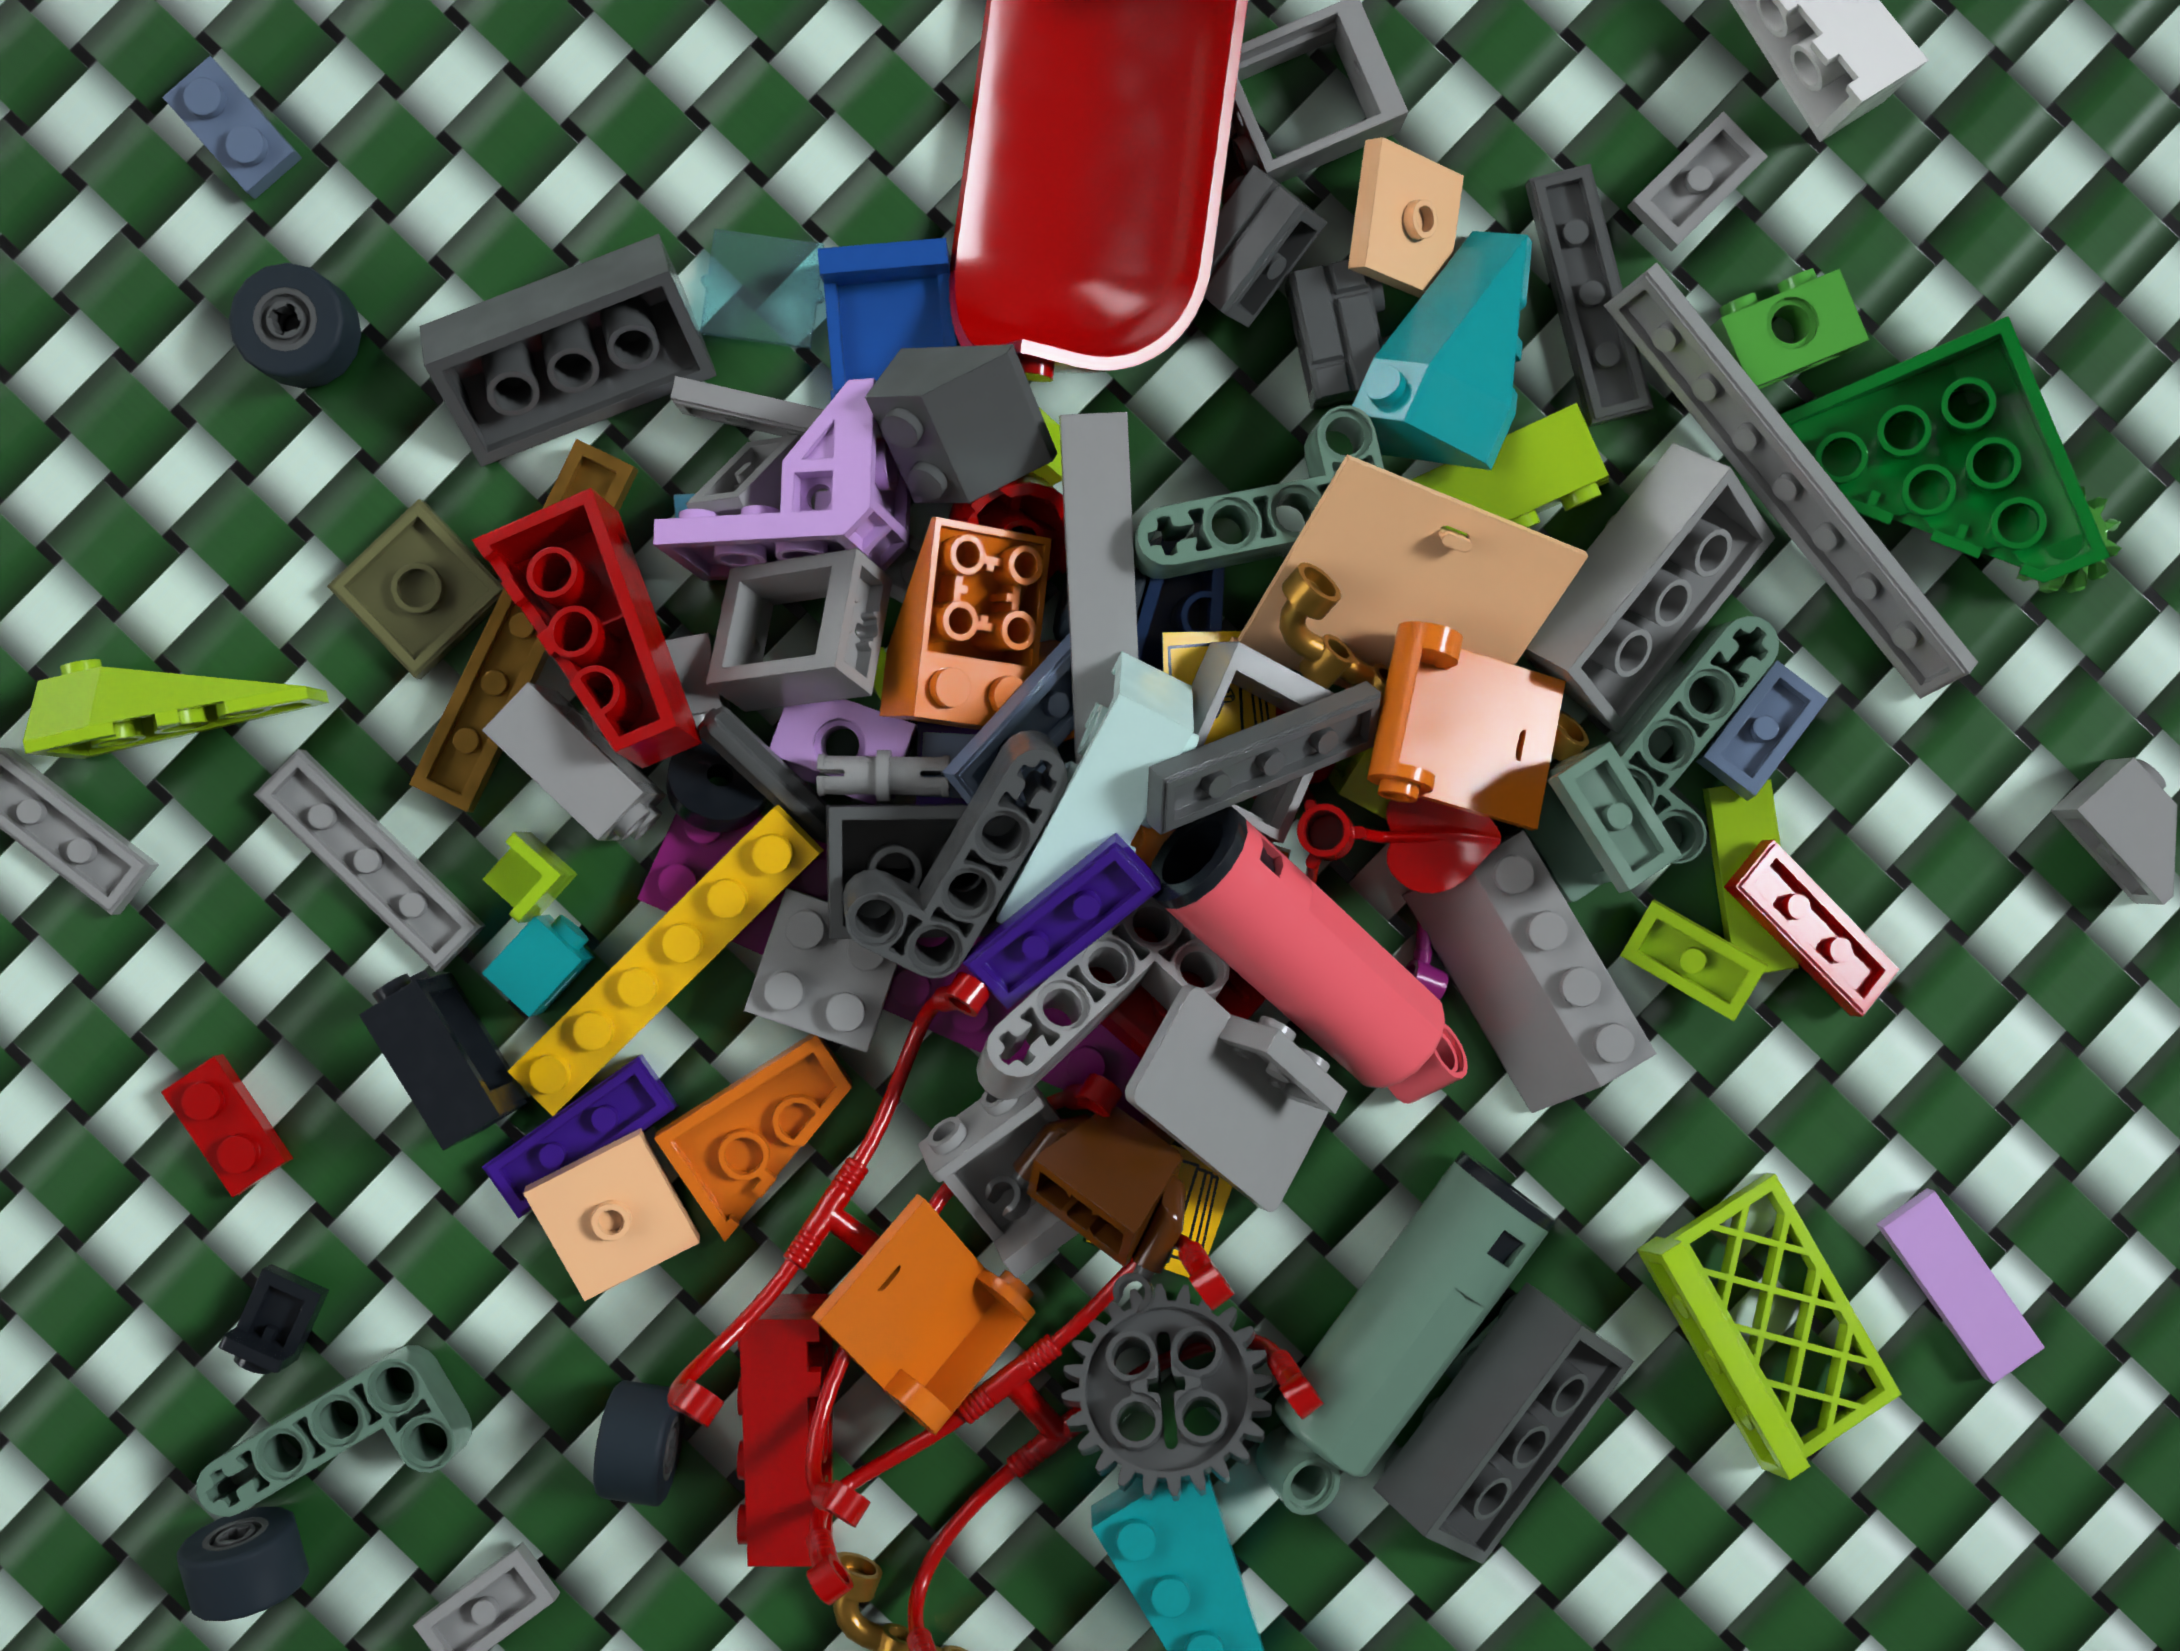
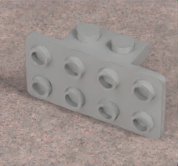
M1187 984L1178 992L1125 1089V1097L1131 1105L1254 1205L1265 1211L1273 1212L1282 1202L1328 1112L1336 1114L1347 1091L1327 1073L1330 1068L1327 1061L1311 1051L1298 1047L1293 1042L1296 1033L1288 1026L1267 1016H1261L1257 1023L1231 1015L1202 988Z

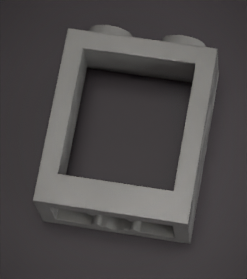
M1342 0L1242 43L1231 122L1238 138L1232 140V145L1244 175L1255 165L1276 181L1282 183L1363 148L1365 140L1380 137L1387 138L1400 132L1408 115V109L1360 0ZM1330 42H1334L1367 119L1273 159L1240 81Z
M857 548L731 568L721 605V614L706 684L745 712L872 696L893 579ZM826 597L816 654L763 662L773 606Z
M1210 642L1191 685L1193 691V733L1199 735L1196 748L1204 745L1231 683L1285 712L1295 710L1335 693L1241 642ZM1314 772L1258 794L1250 812L1235 804L1232 807L1269 841L1284 843Z
M527 682L482 729L490 739L596 840L624 841L629 836L637 840L662 815V812L656 806L667 795L634 763L617 754L604 735L595 732L593 724L556 690Z

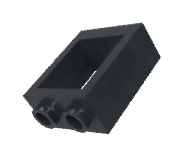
M424 970L409 977L408 973L401 975L373 992L372 995L377 1004L359 1014L443 1151L481 1133L531 1101L523 1087L507 1072L510 1066L452 973L430 977L427 971Z

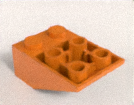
M931 517L886 652L879 716L975 730L983 728L1038 667L1051 538L940 517Z

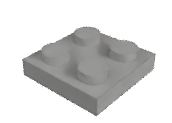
M786 888L744 1011L867 1053L898 964L860 946L852 939H829L828 901Z

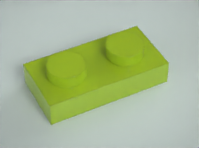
M1655 899L1649 905L1620 954L1626 960L1732 1021L1736 1020L1768 967V964Z

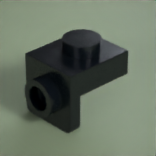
M273 1264L268 1265L262 1269L236 1328L223 1335L218 1347L235 1355L234 1362L245 1370L257 1374L280 1372L299 1359L329 1289Z

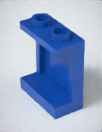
M946 238L817 249L819 273L824 283L833 385V390H830L831 400L848 380L874 378L877 381L901 348L957 346V337L950 311V254Z

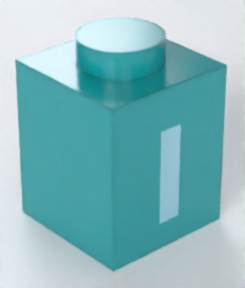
M540 915L532 918L482 974L528 1017L544 1013L592 962L595 956L584 947L589 941L588 937L571 920L563 915H559L556 919L550 915Z

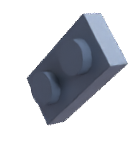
M211 56L205 59L162 97L245 192L254 199L259 197L302 159L276 127Z
M1776 660L1746 695L1696 762L1748 801L1757 795L1827 702L1828 698Z

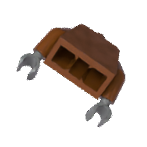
M1115 1106L1109 1117H1102L1097 1114L1093 1116L1083 1114L1045 1124L1013 1163L1015 1169L1011 1177L1002 1175L993 1178L986 1186L985 1194L987 1200L995 1204L1004 1192L1014 1189V1199L1011 1204L1005 1207L1002 1213L1003 1217L1009 1220L1020 1219L1027 1213L1030 1208L1031 1198H1033L1124 1268L1133 1259L1137 1263L1133 1273H1127L1119 1277L1114 1283L1112 1292L1115 1302L1119 1303L1127 1284L1135 1281L1140 1282L1145 1289V1297L1141 1304H1139L1136 1313L1142 1314L1151 1308L1155 1300V1288L1151 1283V1279L1154 1273L1160 1274L1163 1272L1183 1231L1186 1187L1178 1178L1183 1157L1177 1149L1171 1146L1175 1140L1145 1116L1138 1122Z

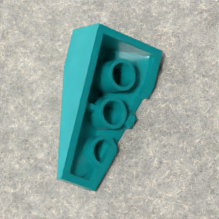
M1472 231L1375 355L1352 406L1361 409L1370 417L1376 431L1381 455L1492 470L1517 409L1518 394L1513 388L1515 362L1521 361L1523 342L1518 336L1520 311L1527 304L1532 241L1528 235Z

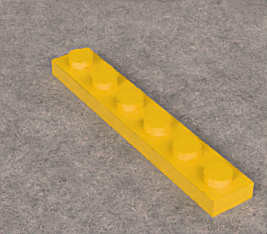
M779 804L773 807L507 1072L548 1113L554 1116L824 850Z

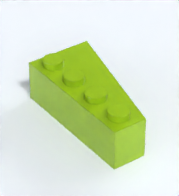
M1575 403L1506 435L1492 470L1443 464L1411 480L1531 528L1541 523L1537 514L1561 503L1564 510L1568 511L1601 496L1599 486L1609 483V474L1578 404ZM1443 526L1465 536L1467 535V533H1464L1452 527Z

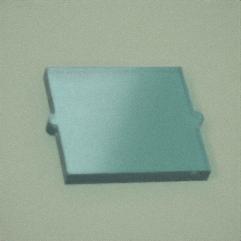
M714 229L708 274H704L701 277V283L706 288L700 327L701 334L811 349L817 304H821L824 301V295L819 290L821 276L819 273L817 249L825 248V245L822 243Z

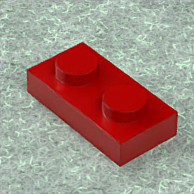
M224 1054L213 1056L161 1091L232 1198L242 1194L294 1159Z

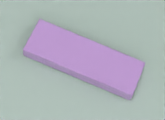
M1926 1188L1876 1224L1985 1380L1992 1384L1996 1383L2045 1348L1935 1191Z

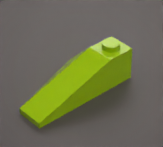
M100 659L80 660L61 665V676L37 682L23 738L25 754L86 759L329 703L326 690L307 686L102 667Z

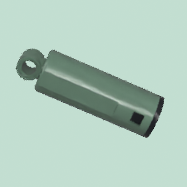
M1463 1150L1300 1367V1370L1316 1390L1324 1404L1302 1420L1282 1393L1276 1400L1275 1412L1284 1425L1272 1430L1264 1438L1263 1442L1260 1443L1256 1453V1465L1259 1473L1283 1504L1293 1513L1309 1515L1325 1509L1334 1500L1340 1489L1341 1476L1339 1470L1351 1476L1361 1478L1366 1477L1557 1222L1518 1189Z

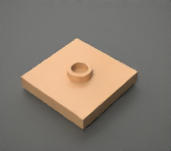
M1384 137L1365 140L1348 269L1421 298L1453 257L1464 176Z
M641 1128L525 1186L523 1192L584 1301L700 1243V1234Z

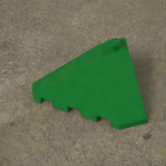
M2009 316L1780 414L1861 515L1890 525L1892 520L1899 521L1932 534L1930 538L1932 542L1977 559L1981 553L2020 567L2019 575L2041 583H2046L2110 557Z

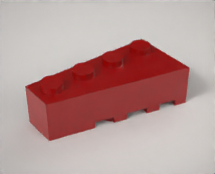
M589 488L472 539L483 558L489 561L502 580L501 584L514 604L521 608L538 633L536 636L547 653L556 660L570 681L569 685L617 754L643 769L702 744L619 512L596 491Z
M780 1294L762 1316L738 1339L741 1376L738 1383L737 1409L738 1415L742 1416L743 1440H740L738 1446L737 1476L738 1480H745V1504H740L738 1509L737 1542L739 1545H747L748 1567H812L806 1545V1537L809 1533V1521L815 1505L812 1502L806 1485L805 1456L815 1406L833 1360V1339L811 1317L831 1294ZM833 1407L828 1421L822 1452L823 1482L828 1481L830 1483H833ZM830 1513L826 1521V1529L830 1531L833 1538V1515Z

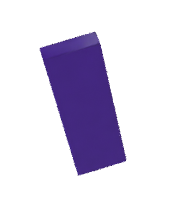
M1115 833L974 945L965 957L963 964L1009 1009L1160 891L1161 880L1127 843Z
M642 1054L493 1158L482 1168L519 1219L532 1210L523 1194L525 1186L640 1128L644 1131L679 1105Z

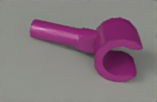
M1417 921L1416 946L1413 952V959L1405 968L1438 999H1441L1448 985V974L1430 965L1432 944L1428 933Z

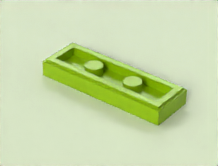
M1771 779L1767 780L1757 795L1748 801L1727 785L1703 789L1724 939L1767 963L1768 967L1764 973L1799 968L1798 962L1724 888L1761 840L1774 839L1781 847Z

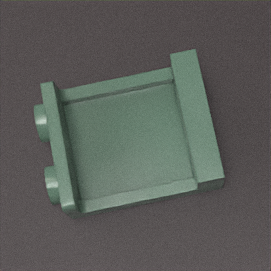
M1611 742L1551 764L1538 829L1531 831L1518 827L1520 830L1525 831L1568 903L1578 901L1598 886L1608 882H1612L1619 893L1630 891L1682 856Z

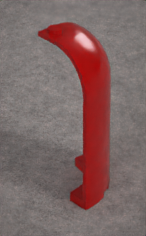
M986 0L950 262V311L954 331L961 346L1013 344L1027 380L1051 382L1053 381L1054 372L1098 373L1140 365L1167 350L1184 333L1203 301L1212 267L1248 0Z

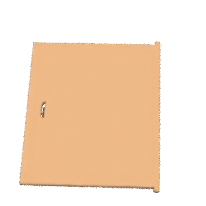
M1347 454L1238 638L1231 637L1229 642H1241L1277 663L1301 672L1299 663L1303 657L1285 643L1279 629L1281 609L1287 601L1282 590V584L1300 563L1306 562L1324 571L1335 582L1341 593V599L1322 620L1307 617L1305 623L1307 628L1320 637L1326 634L1337 637L1348 646L1353 656L1371 666H1374L1376 663L1384 664L1387 667L1390 666L1397 627L1400 623L1408 621L1435 623L1454 629L1463 636L1462 649L1515 665L1589 556L1584 550ZM1443 526L1452 527L1454 529L1467 533V535L1465 536ZM1341 678L1334 682V685L1345 689L1353 687V685Z

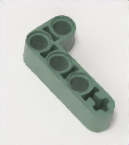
M1340 405L1330 409L1310 432L1304 445L1305 461L1309 474L1307 479L1161 506L1149 511L1141 520L1133 535L1134 566L1143 575L1150 578L1167 579L1287 555L1300 532H1292L1285 529L1277 519L1276 508L1279 506L1296 508L1302 514L1306 524L1346 455L1335 453L1328 446L1326 432L1338 431L1345 434L1353 446V454L1350 456L1384 469L1376 431L1370 417L1361 409L1353 406ZM1217 518L1233 520L1241 530L1242 541L1237 544H1226L1220 541L1212 530V520ZM1194 525L1193 538L1184 539ZM1156 531H1161L1164 541L1180 540L1170 555H1165L1161 545L1150 546V541Z
M1745 616L1721 624L1711 631L1615 748L1661 823L1667 818H1671L1681 828L1682 841L1678 849L1682 856L1670 864H1683L1695 859L1701 854L1707 838L1704 821L1692 808L1674 795L1670 788L1769 669L1778 655L1779 639L1777 632L1768 621L1760 617ZM1744 635L1748 640L1744 646V651L1750 657L1731 662L1725 670L1716 666L1726 663L1732 658L1739 648L1737 641L1733 638ZM1696 680L1706 683L1713 694V703L1706 713L1697 711L1689 699V690ZM1656 729L1667 732L1673 742V753L1665 763L1655 760L1649 751V738Z
M406 1345L392 1351L230 1448L201 1471L197 1479L196 1494L200 1504L207 1512L218 1517L234 1516L382 1428L408 1467L418 1472L431 1473L442 1469L467 1445L472 1435V1421L467 1409L435 1356L429 1350L419 1345ZM393 1367L403 1368L410 1373L414 1381L413 1393H404L396 1388L391 1378ZM338 1400L346 1401L356 1409L359 1416L358 1426H350L339 1418L337 1413ZM424 1423H434L445 1431L447 1436L446 1448L435 1447L427 1441L423 1432ZM283 1434L294 1436L300 1442L303 1450L302 1459L294 1458L284 1450L282 1445ZM254 1463L259 1473L247 1482L235 1485L230 1476L237 1474Z

